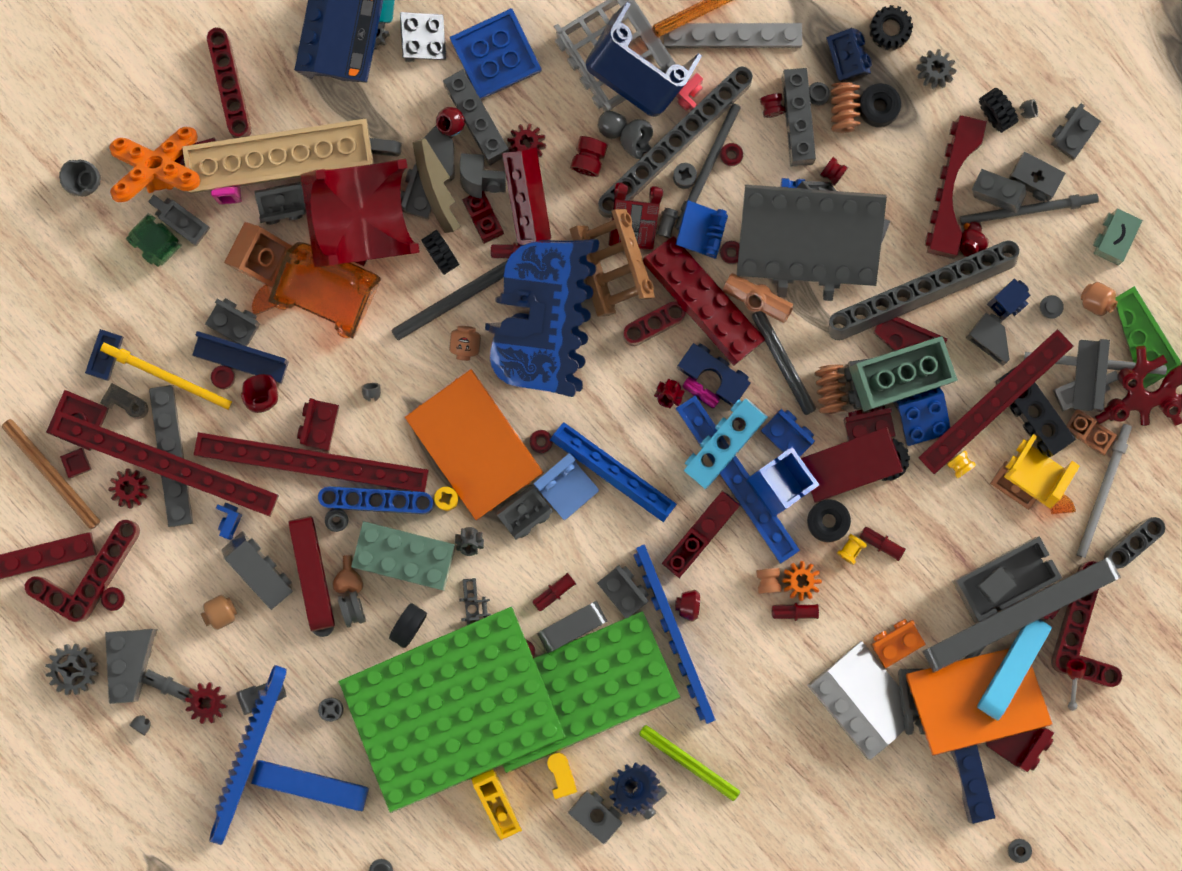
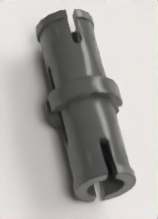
M150 669L147 670L145 674L147 677L143 678L142 683L161 690V693L164 695L169 694L183 700V702H186L185 698H189V690L192 688L173 681V678L170 676L166 678Z

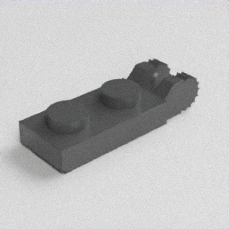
M899 669L898 671L903 717H905L904 727L907 735L913 734V717H918L919 714L906 674L923 669ZM919 717V732L920 734H925Z

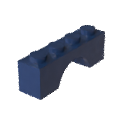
M973 745L950 751L960 777L963 794L962 800L968 822L974 824L995 819L978 746Z

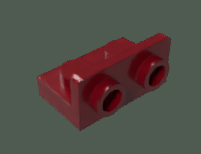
M313 398L309 399V403L305 402L302 412L305 421L303 426H299L297 439H300L301 445L330 451L339 405L318 401Z
M884 405L871 409V412L862 413V410L849 412V417L843 419L848 441L888 427L891 437H895L896 434L891 417L892 409H885Z

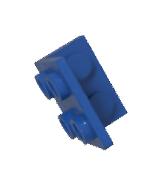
M940 387L893 402L900 413L907 446L941 437L951 428L945 396Z

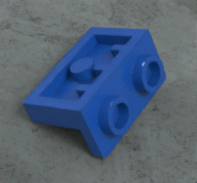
M781 409L765 425L761 432L783 453L793 447L798 456L801 457L815 442L812 438L814 434L805 426L801 428L795 422L797 418L790 411L786 410L784 412Z

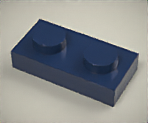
M100 329L85 373L109 381L117 358L100 351L101 346L105 342L120 349L124 337Z

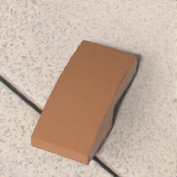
M1080 410L1075 411L1066 425L1074 437L1103 456L1106 455L1117 438V434L1097 423V420Z

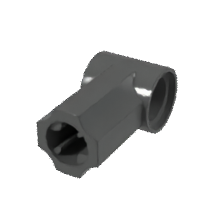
M266 683L257 687L255 685L236 693L244 715L252 713V708H256L255 699H260L258 691L264 690ZM282 685L277 701L287 697L284 685Z

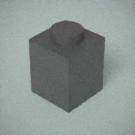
M997 567L975 587L990 604H995L1016 586L1013 582L1015 577L1007 568Z

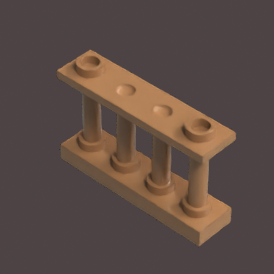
M626 209L612 210L614 220L591 230L588 226H575L569 229L573 240L594 239L615 229L618 230L621 242L586 256L587 260L596 266L595 274L585 279L587 285L591 286L594 291L591 298L597 317L615 314V304L639 295L640 300L655 298L653 293L654 286L648 278L632 228V218ZM624 251L628 264L604 274L600 264L601 260ZM632 273L636 286L611 296L608 282Z

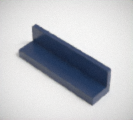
M199 331L196 332L195 336L198 339L192 356L252 375L268 374L277 383L282 384L289 363L287 359Z

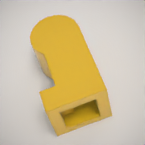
M560 752L551 754L548 758L547 766L554 774L558 786L552 789L554 799L577 793L567 757Z

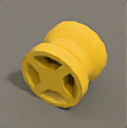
M964 450L950 460L947 466L953 468L958 479L975 467L976 464L974 461L969 460L968 453Z
M441 487L436 491L434 501L441 510L450 511L458 504V495L450 487Z

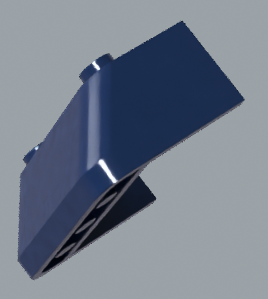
M626 2L612 15L586 60V68L590 74L649 116L656 117L666 110L686 85L702 55L698 53L684 66L674 64L665 73L628 47L632 40V33L629 27L621 22L631 5L629 2Z

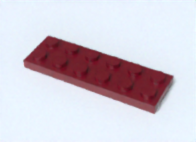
M673 236L645 256L643 259L644 265L735 366L761 345L765 339L685 248L675 245L677 239Z

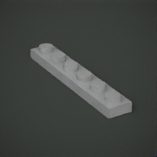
M664 23L665 48H802V23Z

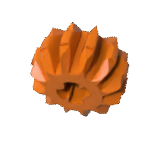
M800 561L799 570L794 563L790 564L793 573L785 569L784 574L789 576V579H781L782 583H789V586L783 589L784 592L792 589L791 599L797 593H799V601L804 600V593L808 599H812L813 596L810 590L815 593L819 592V589L813 585L822 583L820 579L814 580V576L820 574L819 570L811 573L810 571L813 568L811 563L804 569V561ZM804 575L806 577L804 581L807 585L797 586L798 581L796 577Z

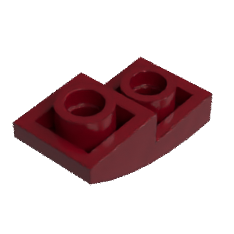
M482 191V199L473 196L462 199L483 244L504 234L484 191Z

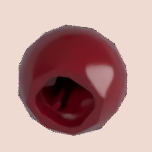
M446 107L438 112L436 126L443 135L455 136L463 130L465 118L457 108Z

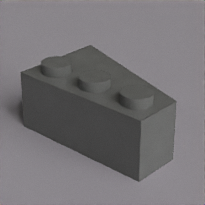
M242 531L221 549L224 559L272 610L293 592L290 586L292 581L284 572L279 574L275 569L277 566L268 555L265 557L260 552L261 547L253 538L249 539Z
M158 629L105 632L109 704L137 702L139 700L143 685L142 681L145 678L146 667Z

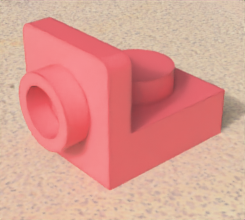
M698 73L686 83L676 96L679 99L677 101L678 104L686 111L688 109L692 111L697 106L690 96L694 98L703 88L701 86L703 78Z

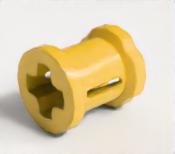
M850 534L848 536L849 540L842 550H838L837 554L845 561L854 565L856 557L862 548H866L867 545L856 536Z

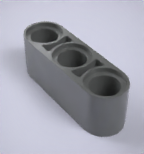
M1157 517L1143 520L1105 553L1104 559L1109 556L1112 559L1113 553L1118 552L1122 560L1120 564L1114 563L1116 569L1124 568L1164 534L1166 528L1163 520ZM1150 522L1157 526V531L1154 535L1149 533L1147 528ZM1132 537H1136L1139 541V547L1136 550L1130 546V539Z
M595 601L539 631L537 635L549 654L606 623L607 619L598 602Z

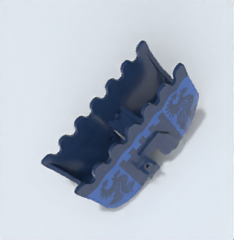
M598 239L539 240L520 246L509 257L504 271V292L495 298V302L504 305L530 308L529 314L517 313L512 317L504 319L502 323H485V330L495 334L490 350V362L499 379L512 386L548 391L569 397H574L576 391L580 392L583 389V381L575 377L573 373L585 366L586 363L584 356L578 354L576 350L588 342V335L580 331L578 326L589 321L591 318V312L583 308L581 303L586 299H590L594 294L593 288L586 285L584 279L594 275L596 272L595 264L589 262L586 256L598 250L600 244Z

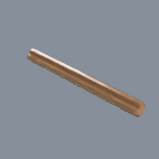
M11 419L5 421L2 424V429L88 528L93 529L100 523L98 517L18 425Z

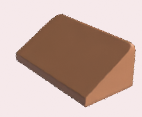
M1005 461L990 484L1029 510L1037 499L1004 477L1008 471V468L1005 467L1008 462Z

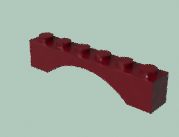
M962 115L956 121H952L949 132L950 135H953L951 144L947 143L944 157H948L946 166H942L939 179H943L942 187L937 188L934 201L938 202L937 209L932 210L929 222L933 224L931 233L928 232L925 239V246H928L927 253L951 259H954L958 254L962 231L957 223L953 209L954 183L963 162L981 146L987 121Z

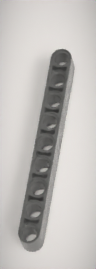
M743 66L736 68L616 182L631 187L632 191L626 195L625 200L631 201L749 89L753 78L750 69ZM744 75L748 81L745 84H740L736 81V76ZM724 90L728 91L731 94V98L724 100L720 98L719 93ZM710 106L714 109L715 113L706 115L702 109ZM694 122L698 125V129L696 131H689L686 128V124ZM678 138L682 144L679 147H673L670 145L669 140ZM660 153L664 155L665 160L662 163H656L652 158L653 155ZM639 169H645L649 175L645 179H640L636 176V172ZM615 184L599 199V212L606 218L612 217V210H605L602 204L608 200L614 202Z
M1009 240L1001 242L837 311L830 317L829 335L835 340H844L1012 269L1017 264L1019 246L1017 243ZM1010 253L1012 257H1006L1003 254ZM982 262H989L992 265L985 266ZM961 271H969L971 274L965 275ZM946 279L950 283L944 284L940 280ZM926 288L929 292L924 293L919 291V289ZM905 297L908 300L903 302L898 300V298ZM884 306L887 309L882 311L877 309V307ZM863 315L866 318L861 320L857 319L855 316ZM836 324H842V325H844L845 327H843V328H836L834 325H836Z
M1109 556L922 652L934 673L1121 578Z

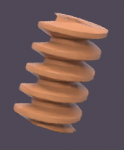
M848 82L834 83L831 85L834 87L831 90V95L834 96L831 99V104L834 105L831 108V113L834 114L831 117V122L835 125L831 127V131L837 133L854 132V127L860 125V122L854 120L855 117L860 116L859 112L854 111L855 108L860 107V104L855 103L854 100L860 98V95L853 93V91L860 89V86Z
M841 364L819 367L821 368L814 373L815 376L821 377V379L816 381V385L823 387L817 390L818 395L824 396L818 400V403L825 405L819 409V413L835 414L847 412L842 410V407L847 405L848 402L841 400L847 393L840 391V388L846 386V383L838 381V379L845 377L844 374L837 372V370L844 367Z

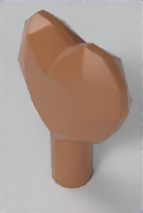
M351 555L343 556V570L336 575L332 583L333 590L337 593H345L346 591H356L359 593L363 589V581L360 575L351 567Z

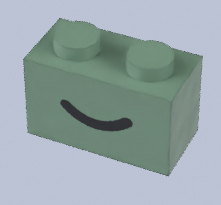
M1118 208L1112 214L1108 213L1103 222V225L1106 226L1103 234L1099 233L1093 243V246L1096 247L1093 254L1116 265H1120L1124 262L1143 220Z

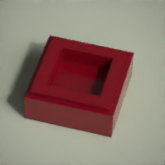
M83 448L60 456L67 476L70 479L92 470Z

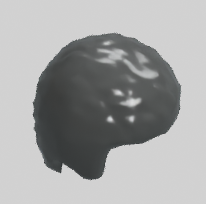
M635 119L622 129L620 141L628 154L636 159H641L643 154L652 149L648 144L653 136L652 125L646 120Z
M69 160L63 164L59 172L61 186L66 192L74 196H88L96 191L100 185L101 177L98 169L85 160Z

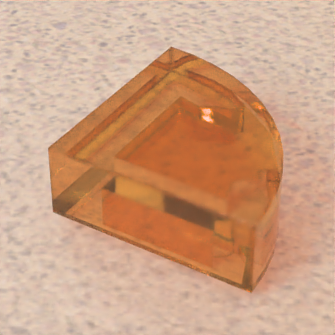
M268 285L261 287L254 297L252 303L254 315L276 307Z
M1065 494L1051 508V514L1076 512L1072 500Z

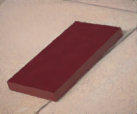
M888 427L801 458L819 483V486L811 491L815 503L903 472Z

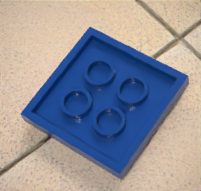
M512 8L450 37L451 43L480 100L542 71Z

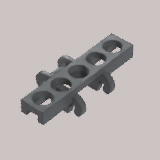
M476 578L463 579L464 598H460L459 602L465 601L466 618H461V622L467 621V625H469L470 621H479V617L484 616L486 618L491 615L487 611V602L490 599L482 597V600H478ZM467 582H473V590H467ZM473 593L474 597L468 598L467 595ZM479 602H482L483 614H479ZM475 605L477 611L470 614L467 610L468 606Z

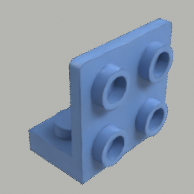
M570 453L534 483L537 490L563 520L569 518L599 492L598 487L579 467Z

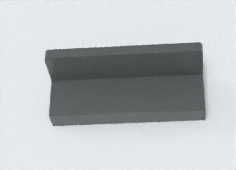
M1110 340L1079 341L1073 397L1074 410L1095 412L1104 410Z

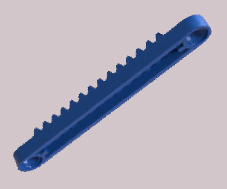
M274 665L264 690L258 691L260 699H255L256 708H252L253 716L248 718L250 725L245 726L246 734L241 736L243 743L238 744L240 751L235 752L236 760L232 761L233 769L228 771L230 778L225 779L226 787H222L223 795L218 798L220 804L215 806L217 817L209 841L222 845L284 683L287 672L286 668Z

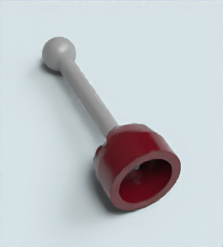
M1078 659L1069 660L1066 666L1067 675L1073 680L1071 702L1068 703V708L1072 711L1077 709V703L1075 702L1077 679H1081L1086 672V664Z

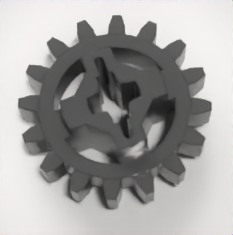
M69 644L64 645L65 651L57 648L56 653L58 655L49 656L53 662L52 664H46V667L51 669V672L47 673L46 677L53 678L49 684L50 686L57 684V692L65 689V695H70L73 690L75 695H79L80 688L83 691H88L87 684L95 683L92 676L98 675V672L93 671V667L98 666V663L91 661L95 656L94 654H86L88 651L87 647L82 648L80 651L79 644H74L73 649H71ZM70 654L65 662L59 663L64 656ZM81 657L86 662L87 667H84L81 663ZM73 666L77 670H81V672L71 674L70 671L63 669V667ZM58 672H60L61 675L63 676V678H64L63 682H62L61 679L59 678ZM85 676L82 682L75 685L78 678Z

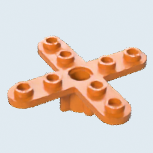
M182 127L154 151L127 138L115 139L109 146L111 155L135 168L111 188L112 199L116 202L129 201L145 186L148 193H153L155 190H171L174 187L182 191L196 189L201 182L198 173L174 162L183 154V146L195 144L198 139L196 130L191 127Z

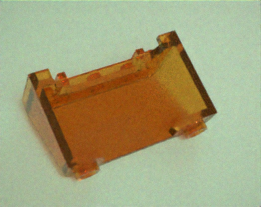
M297 242L285 252L268 301L281 310H287V308H292L295 305L335 323L334 328L338 331L337 334L339 336L353 339L367 313L381 278L377 274L353 263L314 268L311 245Z

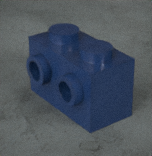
M1014 278L987 305L1003 321L1011 314L1013 316L1017 315L1029 304L1026 301L1031 296L1028 293L1029 288L1021 280L1017 281Z

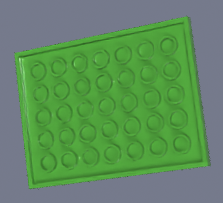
M512 606L339 681L390 813L566 738Z

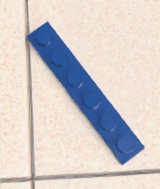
M563 422L551 437L550 441L568 454L570 453L572 457L663 523L677 505Z

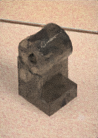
M111 383L100 402L110 409L116 404L125 409L127 414L135 419H142L148 413V405L144 400Z

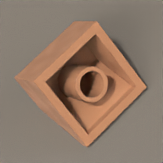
M244 222L224 263L273 288L293 246L260 226Z

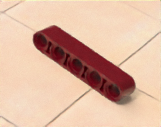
M213 28L207 34V43L227 127L234 139L248 137L252 133L231 41L222 28ZM216 37H224V41L221 44H213ZM223 58H228L229 64L225 67H220L219 61ZM226 81H235V84L232 88H224V84ZM233 102L240 103L236 111L229 110V106ZM238 124L245 125V129L241 133L234 132Z
M308 516L289 521V529L310 630L313 632L334 627L335 621L313 517Z

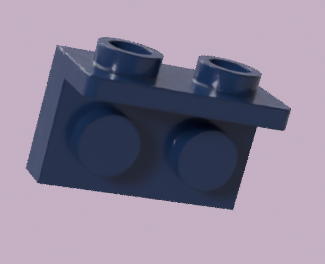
M849 28L826 37L839 81L842 82L861 74H871L870 67L872 62L869 55L865 53L863 46L865 45V38L862 32Z

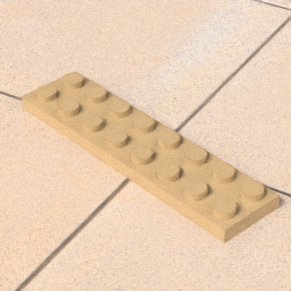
M367 119L182 147L185 167L198 173L201 181L196 189L189 191L190 194L211 191L216 188L301 177L300 174L320 169L329 170L373 164Z

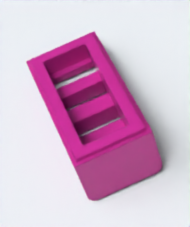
M240 186L211 190L212 197L219 205L242 202Z

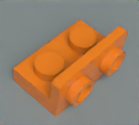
M903 619L893 625L895 630L888 634L886 631H883L873 637L875 641L870 645L884 668L891 666L926 645L913 620L907 622L906 619Z

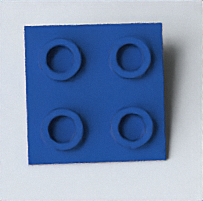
M687 200L675 245L716 259L728 218L727 211L722 209L716 211Z

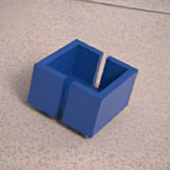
M793 447L747 478L774 516H777L819 486V483Z

